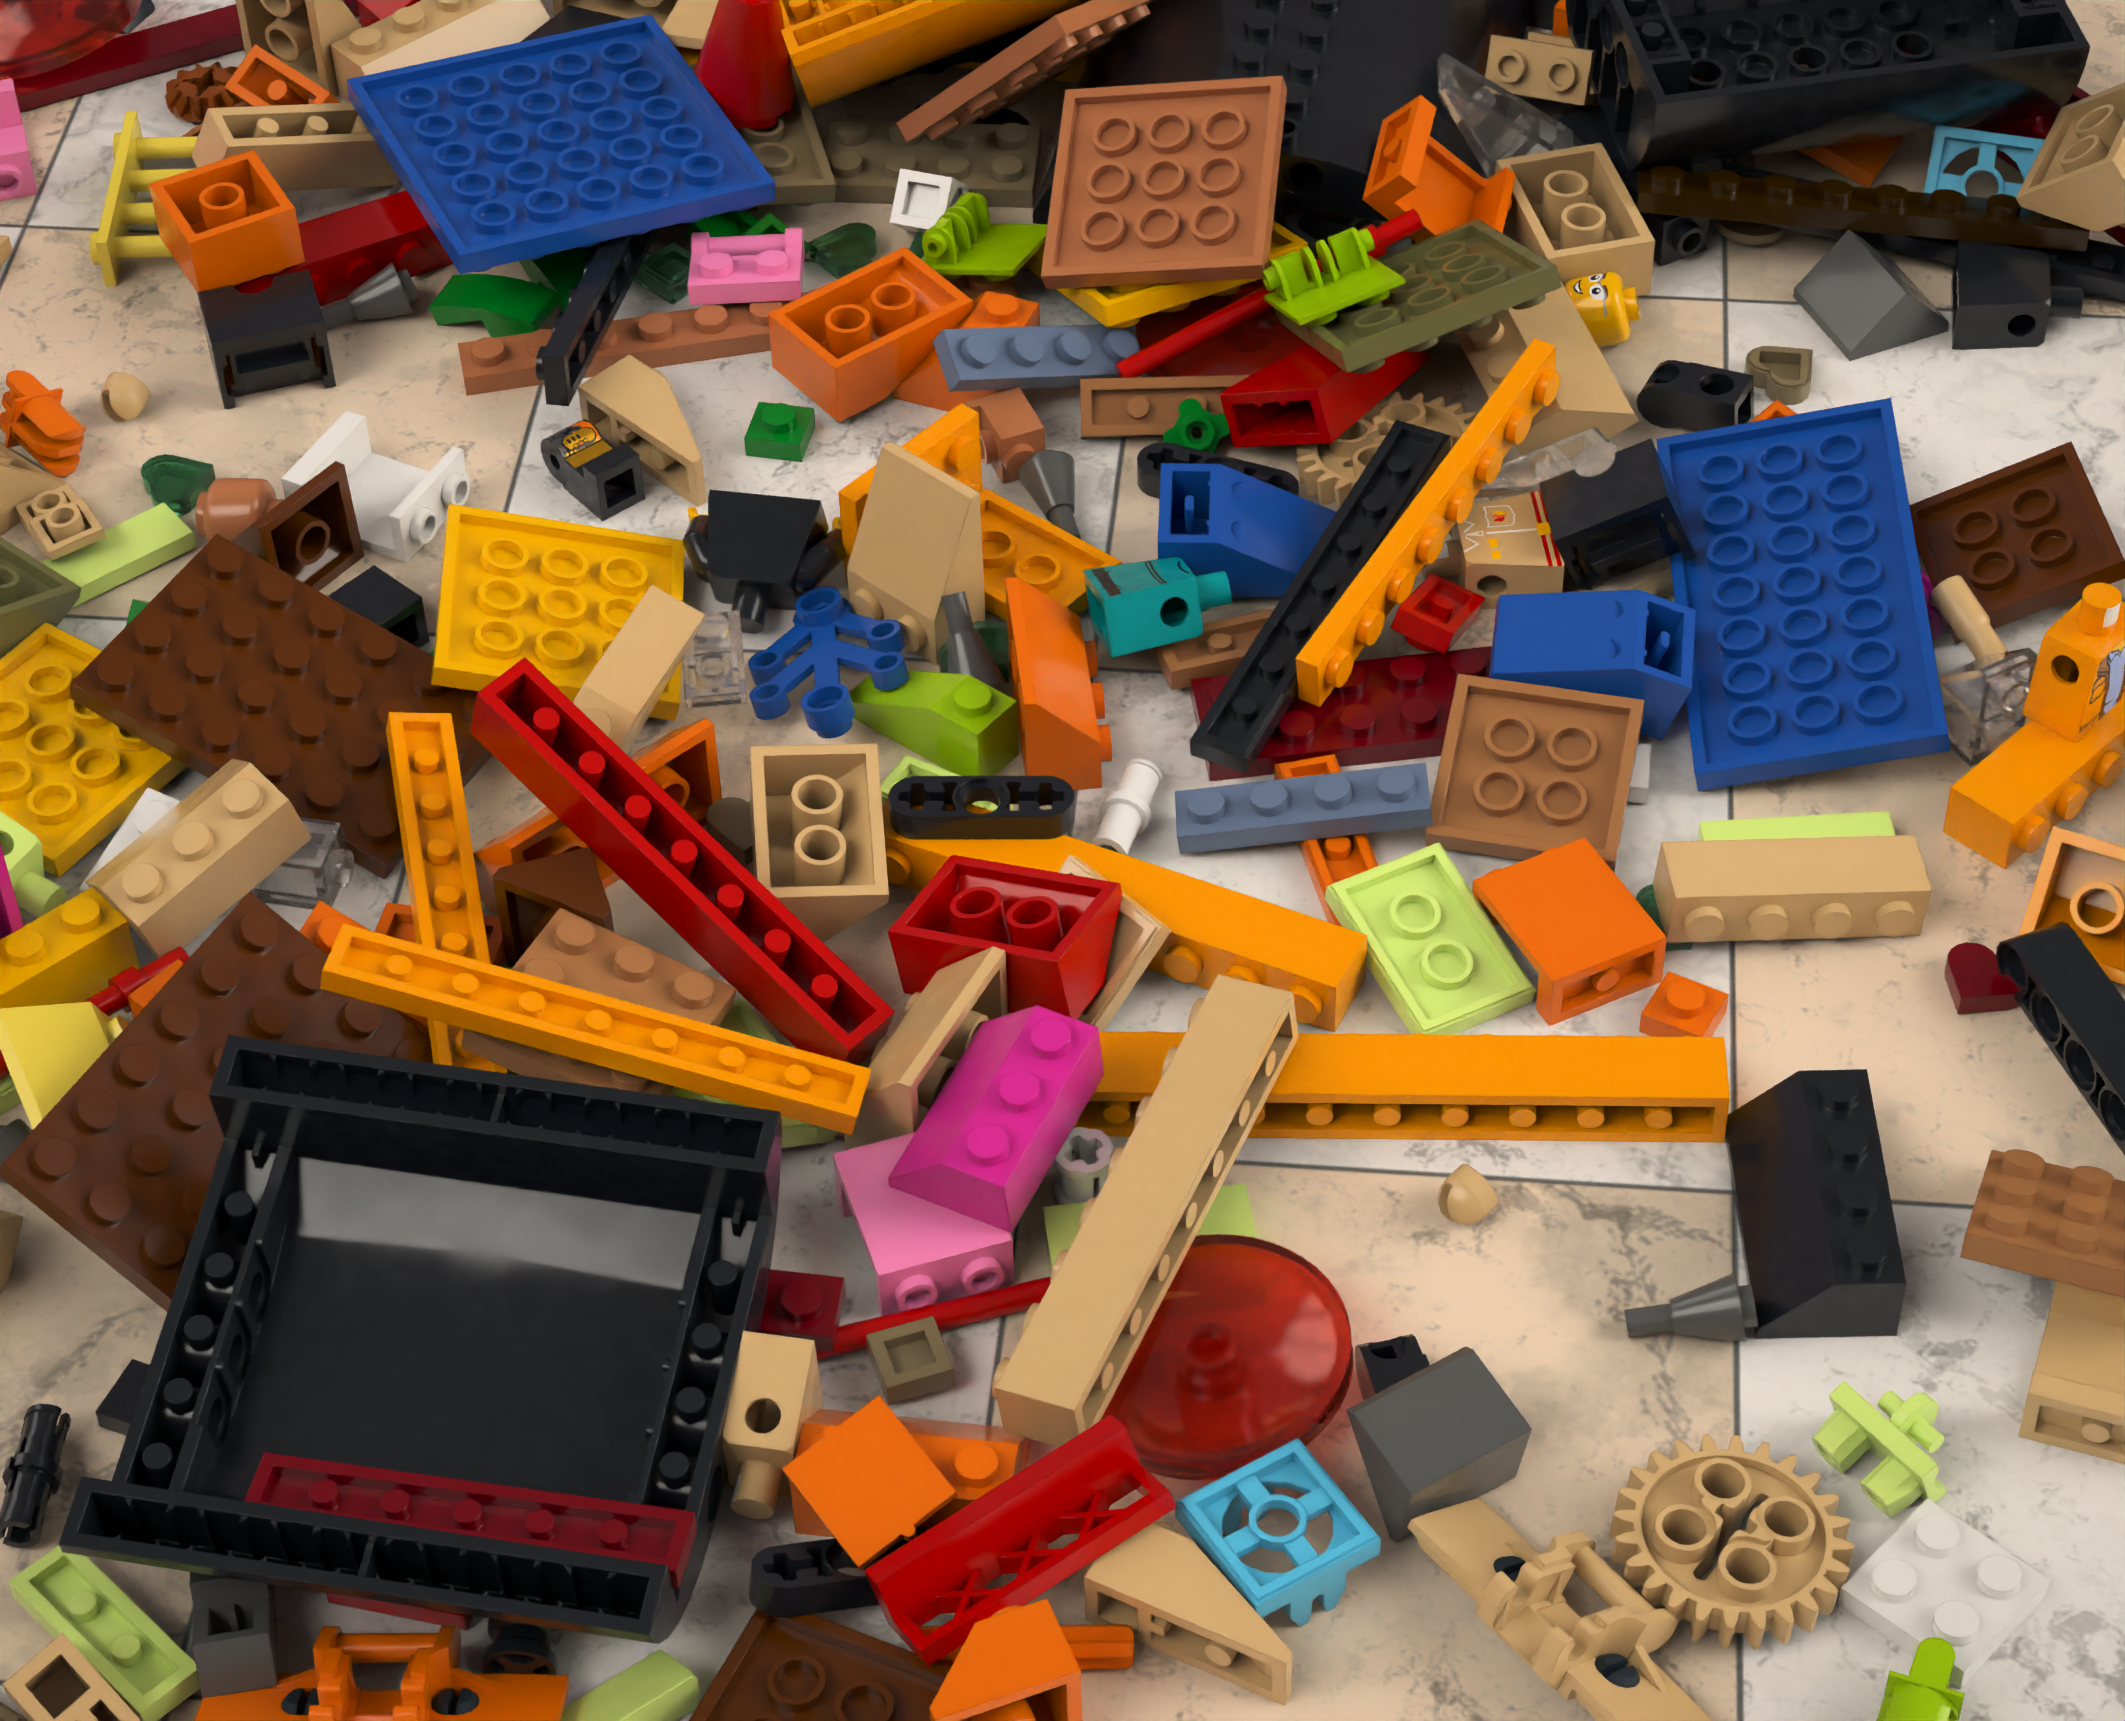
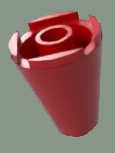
M718 0L693 72L735 129L750 128L753 130L769 128L777 124L779 115L787 111L789 116L794 111L796 89L790 55L781 32L782 29H785L780 0Z

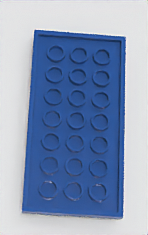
M1891 398L1656 439L1659 457L1680 499L1696 553V558L1686 562L1681 552L1670 556L1675 603L1696 610L1692 690L1686 699L1694 775L1698 791L1951 751Z

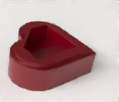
M1969 942L1957 944L1951 948L1947 955L1944 973L1957 1014L2004 1011L2019 1006L2015 1000V994L2021 990L2008 974L2001 975L1997 966L1996 955L1992 950L1984 945Z

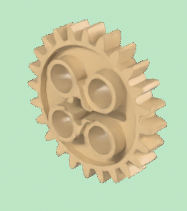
M1399 392L1394 393L1390 401H1380L1332 443L1296 445L1300 484H1305L1308 496L1318 494L1320 505L1336 501L1338 511L1396 420L1451 435L1452 449L1474 420L1476 414L1474 412L1463 414V404L1461 403L1445 407V397L1442 396L1427 403L1424 402L1423 393L1416 394L1410 401L1402 400Z
M1703 1434L1700 1450L1693 1452L1687 1444L1678 1439L1674 1441L1671 1459L1653 1450L1650 1452L1646 1470L1633 1467L1630 1472L1627 1488L1620 1487L1609 1532V1537L1615 1539L1611 1557L1612 1562L1625 1565L1622 1578L1632 1587L1643 1586L1641 1596L1653 1607L1662 1604L1678 1622L1683 1618L1692 1622L1690 1634L1693 1641L1697 1642L1709 1628L1717 1630L1721 1647L1728 1649L1732 1643L1734 1633H1744L1748 1643L1754 1650L1760 1649L1764 1631L1767 1630L1781 1643H1789L1794 1624L1810 1633L1814 1630L1819 1612L1827 1615L1832 1613L1837 1594L1840 1593V1588L1847 1581L1850 1570L1848 1566L1854 1549V1543L1846 1540L1850 1519L1835 1516L1839 1496L1835 1493L1816 1495L1821 1475L1818 1472L1809 1473L1800 1478L1795 1475L1794 1470L1797 1456L1792 1454L1778 1464L1769 1460L1770 1443L1763 1442L1755 1453L1751 1454L1744 1452L1740 1436L1733 1435L1728 1450H1719L1711 1436ZM1762 1501L1750 1513L1746 1531L1740 1530L1747 1511L1755 1502ZM1716 1549L1722 1550L1715 1569L1706 1579L1700 1580L1699 1578L1712 1567Z

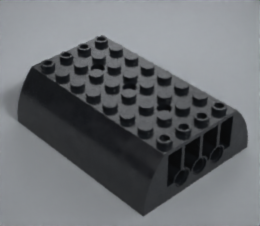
M1565 0L1568 31L1574 47L1596 51L1591 87L1628 172L1639 171L1641 168L1652 169L1658 165L1678 166L1706 163L1723 159L1933 132L1938 125L1968 128L1970 126L2050 116L2065 106L2073 95L2081 79L2090 50V45L2065 0ZM1807 64L1809 68H1805L1800 65ZM1696 78H1704L1706 82L1698 81Z

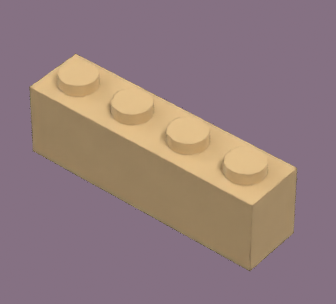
M352 103L208 108L191 156L196 167L199 168L254 150L283 191L403 185Z
M1915 835L1661 842L1652 885L1663 933L1667 937L1666 943L1920 936L1932 894L1930 881Z

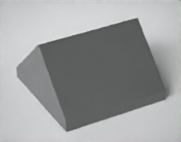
M1850 229L1794 288L1793 297L1849 361L1948 331L1949 322L1894 261Z
M1466 1346L1346 1410L1389 1537L1396 1542L1413 1534L1407 1528L1411 1519L1476 1499L1515 1478L1532 1431L1530 1425L1476 1352Z

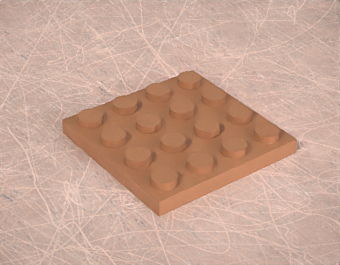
M1091 0L1059 13L896 124L907 142L925 134L928 135L931 141H934L954 128L959 130L979 117L984 119L1003 107L1009 108L1033 93L1032 87L1043 80L1046 83L1072 67L1071 61L1082 54L1085 57L1111 41L1110 35L1121 28L1126 30L1148 17L1151 12L1147 5L1154 0Z
M1283 76L1065 90L1041 269V279L1045 288L1062 289L1263 278L1262 270L1269 267L1287 87Z

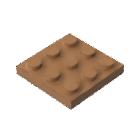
M1458 674L1431 801L1433 826H1426L1425 846L1439 842L1443 849L1524 861L1550 848L1560 847L1585 837L1615 873L1644 715L1645 700Z
M559 908L511 969L719 1027L732 1009L737 988L562 908ZM464 1029L461 1048L521 1076L669 1096L675 1087L472 1030Z
M2012 1149L2006 1152L1991 1150L1966 1229L1960 1257L2125 1298V1181L2114 1179L2109 1172L2093 1166H2078L2071 1169L2046 1163L2041 1156L2026 1150Z

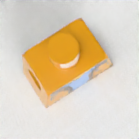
M2107 583L2088 585L2083 590L2082 599L2047 630L2041 643L2024 703L2022 715L2074 743L2083 737L2125 697V603L2121 601L2122 595L2116 587Z

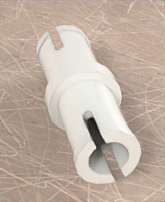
M1141 758L1132 759L1127 762L1116 790L1108 794L1100 808V818L1102 821L1095 837L1090 842L1091 844L1128 856L1135 837L1143 833L1151 819L1149 806L1156 790H1158L1161 784L1162 773L1154 763Z

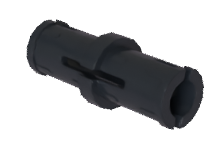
M36 1404L26 1410L18 1449L14 1457L11 1456L7 1459L2 1476L6 1489L0 1510V1538L5 1536L8 1527L3 1544L7 1546L29 1548L39 1543L48 1500H50L51 1493L54 1495L60 1487L63 1476L62 1469L59 1466L60 1455L71 1425V1418L68 1413L60 1415L62 1408L58 1406Z

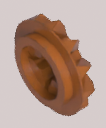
M215 62L210 67H202L197 63L194 70L178 71L177 79H172L166 83L165 100L169 111L183 120L203 122L208 108L233 107L242 102V100L225 88L237 67L229 66L222 68L219 62Z

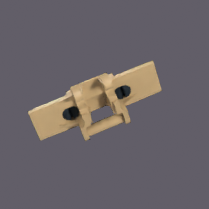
M1480 1498L1426 1513L1410 1520L1407 1528L1417 1537L1419 1547L1478 1604L1476 1615L1549 1686L1557 1690L1566 1700L1575 1698L1597 1721H1713L1648 1655V1653L1659 1649L1669 1640L1676 1630L1678 1620L1665 1608L1655 1609L1594 1551L1596 1542L1584 1531L1554 1536L1546 1552L1541 1553ZM1572 1573H1575L1610 1608L1581 1618L1565 1602L1566 1598L1562 1595Z

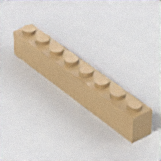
M1218 974L1205 999L1198 998L1195 1001L1189 1015L1188 1030L1179 1047H1171L1166 1054L1158 1086L1152 1097L1145 1096L1139 1104L1131 1136L1125 1147L1118 1146L1111 1156L1107 1170V1180L1097 1198L1091 1197L1086 1202L1081 1213L1077 1236L1069 1250H1062L1056 1257L1051 1272V1284L1040 1304L1033 1303L1028 1309L1022 1325L1021 1339L1011 1358L1004 1357L996 1368L992 1382V1396L994 1399H997L1005 1432L1060 1447L1100 1422L1299 1038L1293 992Z

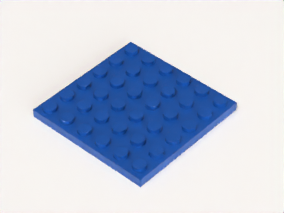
M651 14L347 79L348 99L460 275L469 272H484L495 266L525 259H539L546 254L576 247H590L598 242L627 235H641L650 230L674 224L692 223L704 217L734 210L744 211L755 205L775 201V181Z

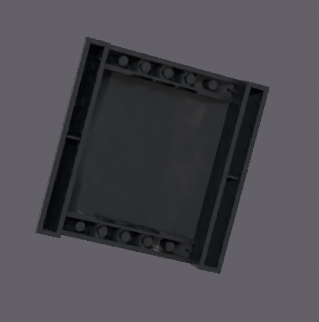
M1154 0L1147 5L1151 12L1148 17L1126 30L1121 28L1110 35L1111 41L1089 54L1077 89L1283 76L1287 87L1275 206L1388 222L1387 218L1362 200L1383 119L1419 95H1422L1437 107L1430 136L1481 177L1490 178L1511 98L1510 93L1483 89L1491 35L1525 39L1530 22L1531 9L1527 0ZM1058 143L1033 210V223L1048 224ZM1412 239V245L1417 243L1415 240Z
M228 1035L209 1092L211 1103L224 1136V1142L112 1481L81 1476L59 1541L62 1552L660 1644L668 1639L684 1614L701 1572L724 1488L727 1471L721 1446L722 1433L743 1331L760 1333L777 1220L782 1147L781 1112ZM266 1452L694 1511L697 1533L679 1590L673 1589L668 1565L253 1503L244 1500L262 1456Z

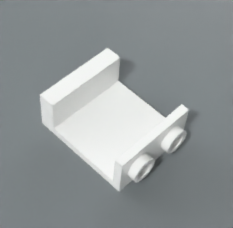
M347 410L281 478L286 499L335 461L344 464L362 547L405 563L424 544L429 543L433 539L437 529L446 521L449 504L463 506L470 494V479L467 476L463 449L453 446L431 471L373 453L366 417Z

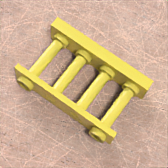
M126 111L121 133L114 134L113 154L115 161L99 230L91 232L90 235L91 260L94 265H101L105 287L117 286L123 258L173 257L161 240L160 235L128 236L130 225L157 224L153 202L135 203L137 192L150 191V183L193 170H143L145 159L192 158L198 136L143 138L137 111Z

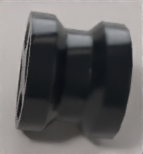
M489 1618L487 1630L493 1643L486 1648L483 1654L481 1667L483 1674H557L558 1660L552 1648L558 1645L563 1629Z

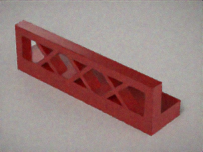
M1111 1414L871 1565L864 1572L889 1626L922 1662L929 1667L962 1646L975 1622L990 1618L994 1613L1008 1606H1024L1174 1510L1176 1505L1170 1491L1141 1465L1126 1426ZM1135 1489L1144 1496L1125 1509L1109 1510L1110 1505ZM1080 1534L1077 1540L1062 1549H1048L1049 1544L1063 1535ZM1018 1573L1016 1579L1002 1588L986 1589L988 1583L1002 1574ZM955 1613L952 1620L927 1636L919 1628L939 1614Z

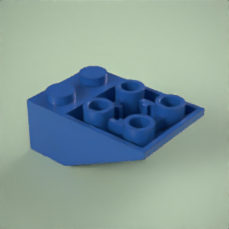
M1161 463L1158 559L1181 557L1195 576L1225 571L1230 585L1231 597H1282L1337 512L1222 464Z
M1641 590L1500 595L1496 603L1489 678L1645 700L1640 734L1661 741L1692 690L1696 610Z

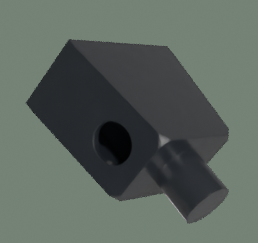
M1958 240L1951 280L1952 349L2038 347L2044 343L2048 317L2080 318L2083 302V285L2050 283V257L2046 253L1987 242Z

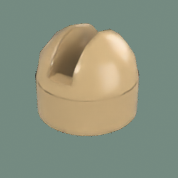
M113 372L108 376L101 389L100 406L105 415L114 421L123 422L134 419L146 406L150 398V391L135 376L124 372Z
M1466 1164L1460 1165L1445 1179L1440 1186L1437 1200L1440 1211L1445 1217L1463 1225L1477 1223L1499 1205L1498 1197L1489 1182L1477 1170Z

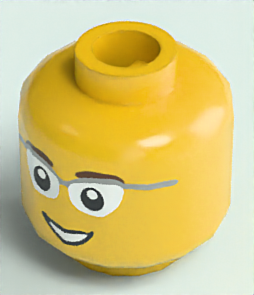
M1614 271L1569 279L1564 286L1598 348L1626 342L1631 332L1630 322L1641 320L1635 286L1624 288L1621 277Z

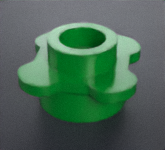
M1190 398L1182 401L1178 406L1179 417L1173 428L1165 431L1163 442L1215 453V448L1221 437L1227 436L1230 431L1224 414L1214 415L1202 409L1198 400ZM1194 427L1202 429L1203 434L1200 438L1192 436L1191 431Z

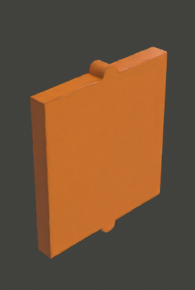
M880 1395L839 1426L827 1425L823 1430V1438L782 1468L787 1478L860 1571L902 1538L908 1541L913 1540L916 1537L915 1528L958 1496L955 1489Z

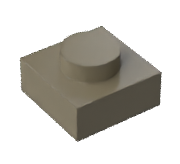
M933 1316L866 1335L867 1352L888 1405L956 1386L955 1369Z

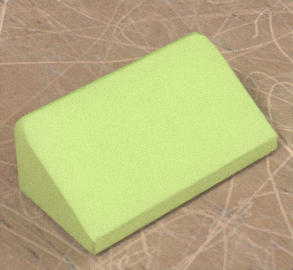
M659 1649L565 1706L561 1721H677L695 1710L701 1701L698 1678L688 1667Z

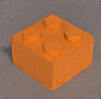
M254 150L149 184L160 238L196 292L229 285L235 286L265 275L277 274L285 268L305 262L295 207Z

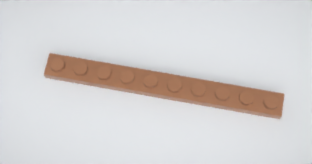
M962 275L948 280L972 300L986 291L1009 294L1019 298L1013 277L1001 281H990L985 279L984 275ZM814 289V290H812V291H810V292H804V293H802V296H804V295H806V294H808V293H811V292H813V291H815V290H817V289ZM794 300L729 303L722 305L710 304L695 309L667 313H649L640 317L613 320L583 378L597 375L629 354L648 367L657 368L771 351L768 313ZM539 329L531 333L497 338L485 337L476 341L458 343L466 396L544 384V381H539L536 376V358L539 348L547 346L552 336V330Z

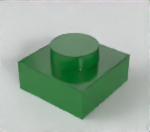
M758 402L744 437L746 456L802 462L816 426L814 408L792 406L784 403Z

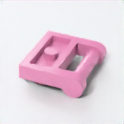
M785 228V234L710 237L709 232H693L691 234V260L688 277L690 305L790 301L802 297L805 257L803 228Z

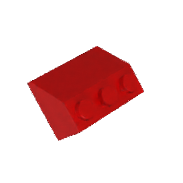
M951 855L887 931L903 992L911 995L915 992L922 993L937 970L994 946L1005 950L1008 1013H1014L1038 1005L1077 1020L1104 985L1122 898L1121 885L1117 882Z

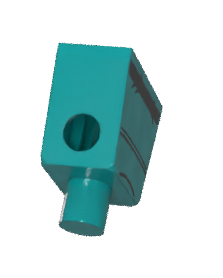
M1169 557L1083 570L1091 626L1111 657L1198 637L1203 634L1204 630L1201 612L1230 607L1232 605L1230 585L1225 571L1195 576L1181 557Z

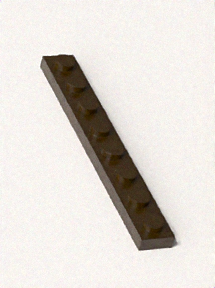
M1658 165L1652 169H1639L1636 187V207L1640 213L1846 231L1850 229L1857 232L2086 251L2090 230L2023 208L2016 200V197L2007 194H1995L1989 198L1968 197L1950 189H1939L1933 193L1911 192L1904 187L1893 184H1884L1876 188L1853 187L1845 181L1836 179L1824 180L1819 184L1796 182V180L1789 176L1778 174L1769 175L1761 179L1740 177L1737 173L1729 170H1713L1708 174L1684 172L1681 168L1672 165Z

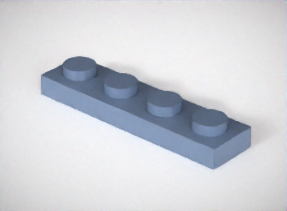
M1103 324L943 329L932 341L950 392L1003 390L1020 387V389L1080 386V379L1120 378L1115 369V364L1141 351L1133 326L1107 328Z
M1426 763L1175 791L1176 831L1180 854L1433 826Z

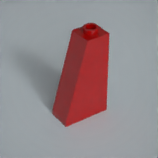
M1309 344L1302 346L1219 394L1234 448L1332 443L1429 361L1428 349L1419 352L1401 351L1386 357L1385 364L1376 370L1363 374H1354L1352 372L1346 373Z

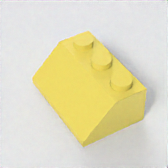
M91 1002L0 1008V1050L32 1129L42 1121L129 1025L123 1017L118 1015L111 1019Z

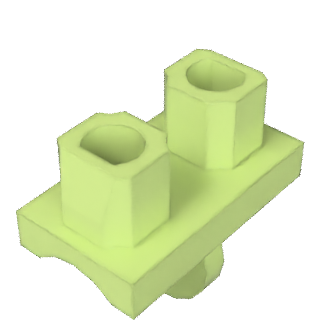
M1845 1381L1829 1394L1835 1412L1826 1419L1812 1437L1816 1450L1820 1456L1841 1473H1844L1867 1450L1878 1458L1881 1463L1860 1484L1870 1501L1885 1515L1892 1518L1919 1497L1924 1501L1928 1497L1936 1503L1947 1493L1945 1486L1936 1479L1939 1471L1938 1464L1915 1444L1918 1442L1927 1451L1933 1453L1944 1442V1436L1932 1426L1938 1414L1939 1405L1925 1392L1917 1393L1904 1402L1893 1391L1886 1392L1880 1398L1878 1407L1890 1417L1888 1420Z

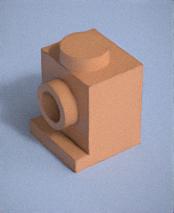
M1020 387L965 401L967 407L979 413L982 463L985 465L991 463L1003 484L1019 480L1018 475L1022 465L1033 454L1045 450V428Z

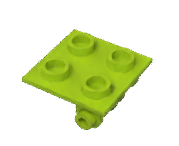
M966 192L958 198L954 204L955 206L948 208L939 217L936 224L923 234L922 248L924 256L921 260L946 280L955 279L962 275H984L985 279L990 281L1006 280L1015 276L1021 267L1045 243L1047 224L991 223L986 198L980 193Z
M1351 227L1328 237L1330 249L1323 239L1317 241L1316 250L1323 270L1321 273L1316 259L1308 246L1300 248V254L1295 250L1269 260V267L1262 270V280L1269 292L1275 289L1276 291L1264 295L1265 301L1299 326L1315 327L1332 321L1337 317L1338 310L1355 303L1365 306L1386 299L1390 295V289L1406 283L1405 278L1370 255H1367V252L1375 249L1373 238L1367 228L1358 231L1355 227Z

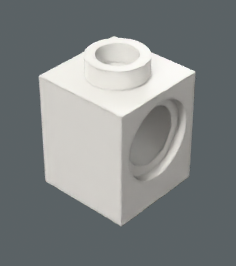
M900 168L889 223L908 232L924 234L930 227L936 224L939 217L948 208L955 206L954 204L958 198L969 191V187L952 177Z

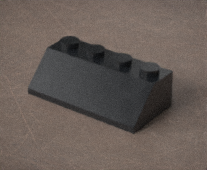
M1867 1069L1797 1071L1728 1114L1726 1146L1747 1284L1752 1285L1758 1326L1754 1327L1756 1339L1897 1336L1906 1279Z

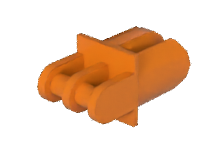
M21 370L9 372L6 376V385L10 388V391L5 392L2 397V405L6 411L0 414V428L6 433L4 446L10 448L21 445L46 470L56 476L67 477L76 470L80 461L78 453H80L83 447L86 427L61 405L62 388L48 390L28 372Z

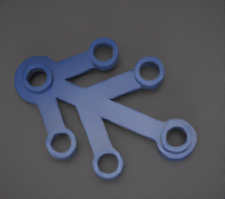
M821 587L810 590L797 599L794 606L796 610L793 616L794 627L766 650L754 654L749 659L748 666L754 684L757 685L750 692L749 697L757 718L761 720L776 719L790 709L791 704L787 694L814 672L815 687L802 697L801 707L808 727L816 731L819 737L830 739L848 732L852 727V719L855 716V709L849 690L845 685L841 684L839 665L870 673L874 687L879 690H892L902 686L908 680L909 673L904 657L899 653L904 649L906 642L898 621L891 619L880 621L854 614L851 604L841 596L839 590L832 587ZM841 633L866 639L869 648L837 640V636ZM812 640V646L789 665H786V659Z

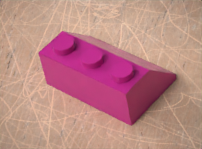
M1038 1005L982 1022L888 1177L889 1186L1012 1233L1104 1076L1098 1027Z

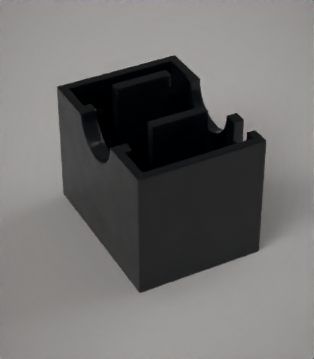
M309 269L273 276L272 284L267 289L257 293H243L236 290L233 285L197 292L210 357L224 409L236 407L234 397L322 379L325 388L336 386L325 322Z
M1651 439L1615 452L1614 462L1601 474L1585 477L1579 475L1573 469L1539 483L1554 543L1578 590H1593L1594 585L1681 552L1685 562L1696 558L1680 499Z

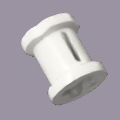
M1085 1127L1072 1129L1054 1160L1057 1169L1061 1172L1055 1182V1200L1058 1205L1087 1202L1091 1197H1098L1107 1180L1108 1165L1114 1152V1145L1110 1137L1103 1131ZM1072 1148H1075V1161L1072 1162ZM1094 1183H1096V1196H1094Z

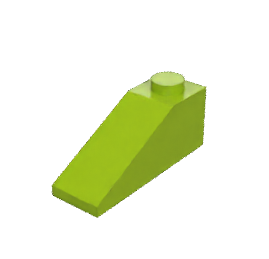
M908 670V680L902 686L892 690H879L875 688L871 675H869L849 692L855 709L854 719L945 770L960 776H995L1019 755L1017 700L971 675Z

